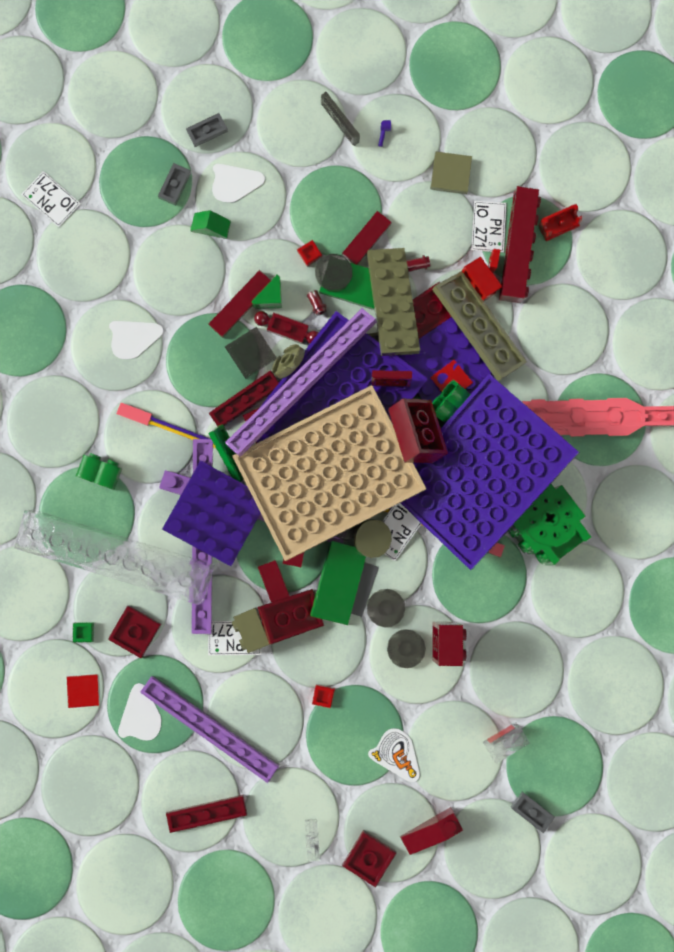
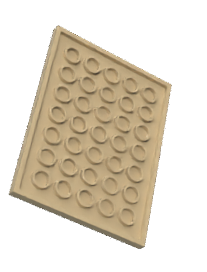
M372 385L251 446L241 457L237 454L233 455L285 561L426 490L414 464L404 463L393 424Z

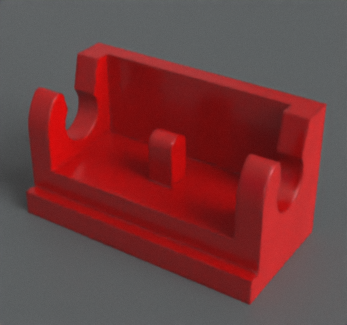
M577 204L542 218L538 226L546 242L580 227L582 216L578 217Z
M481 256L464 266L461 270L483 301L496 294L502 288V285Z

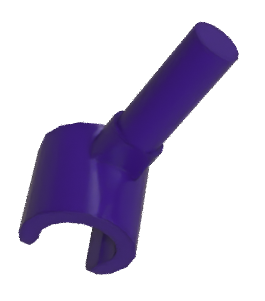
M383 120L381 122L379 147L383 146L385 131H391V120Z

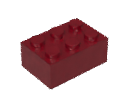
M403 398L388 409L404 463H434L448 454L432 400Z
M432 622V661L438 666H463V661H466L467 652L466 649H463V641L467 639V631L463 628L462 624L457 622Z

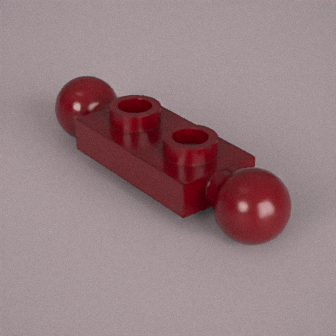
M259 311L254 316V321L258 326L268 325L267 332L303 344L304 339H307L310 344L319 333L318 331L307 332L309 325L274 312L271 318L264 311Z

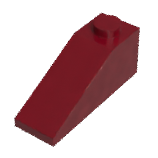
M450 807L403 834L400 838L408 853L412 855L452 838L462 832L463 828Z

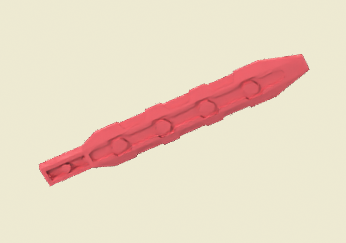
M607 398V400L569 399V401L537 399L522 401L559 435H570V437H584L585 435L628 436L643 426H674V406L644 407L628 398Z

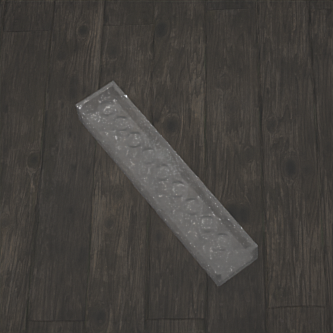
M36 510L24 511L14 546L18 550L197 605L205 601L215 566L208 562Z

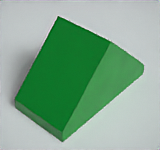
M211 210L194 213L190 231L227 239L231 220Z
M278 274L251 301L255 309L282 308L281 280Z

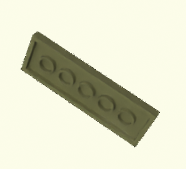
M405 248L368 250L367 259L381 356L419 354L420 346Z
M462 271L434 286L432 290L498 381L527 363Z

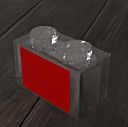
M515 722L483 741V744L493 761L498 763L527 746L530 742L520 725Z

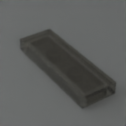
M324 92L321 95V105L351 144L355 146L360 141V134L330 95Z

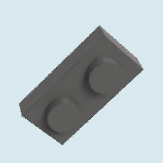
M217 113L186 128V131L194 147H197L227 133L228 129L220 113Z
M173 163L158 194V198L176 206L191 175V170Z
M523 791L511 805V809L542 833L546 831L555 818Z

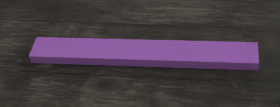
M154 676L150 677L140 693L266 783L270 781L278 769V764Z

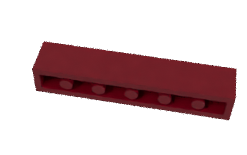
M517 186L513 193L501 280L502 288L499 294L500 301L521 304L528 297L529 287H526L527 280H530L531 277L529 262L533 260L534 251L531 248L536 240L534 226H537L539 219L536 211L541 203L539 189Z

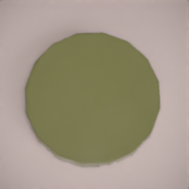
M297 344L290 345L283 351L285 354L282 357L279 355L276 358L272 371L278 378H285L300 365L305 353L302 347Z
M376 519L366 520L359 524L354 533V545L363 556L369 558L380 557L390 548L392 541L391 531L382 521Z

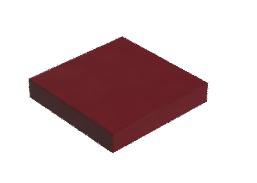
M372 370V386L409 387L411 385L412 371Z
M127 605L108 640L142 659L162 624Z
M363 830L342 863V866L376 888L397 853Z

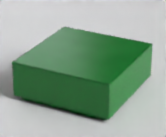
M74 622L73 642H94V622Z

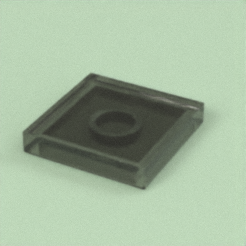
M257 327L225 346V349L245 379L277 358Z

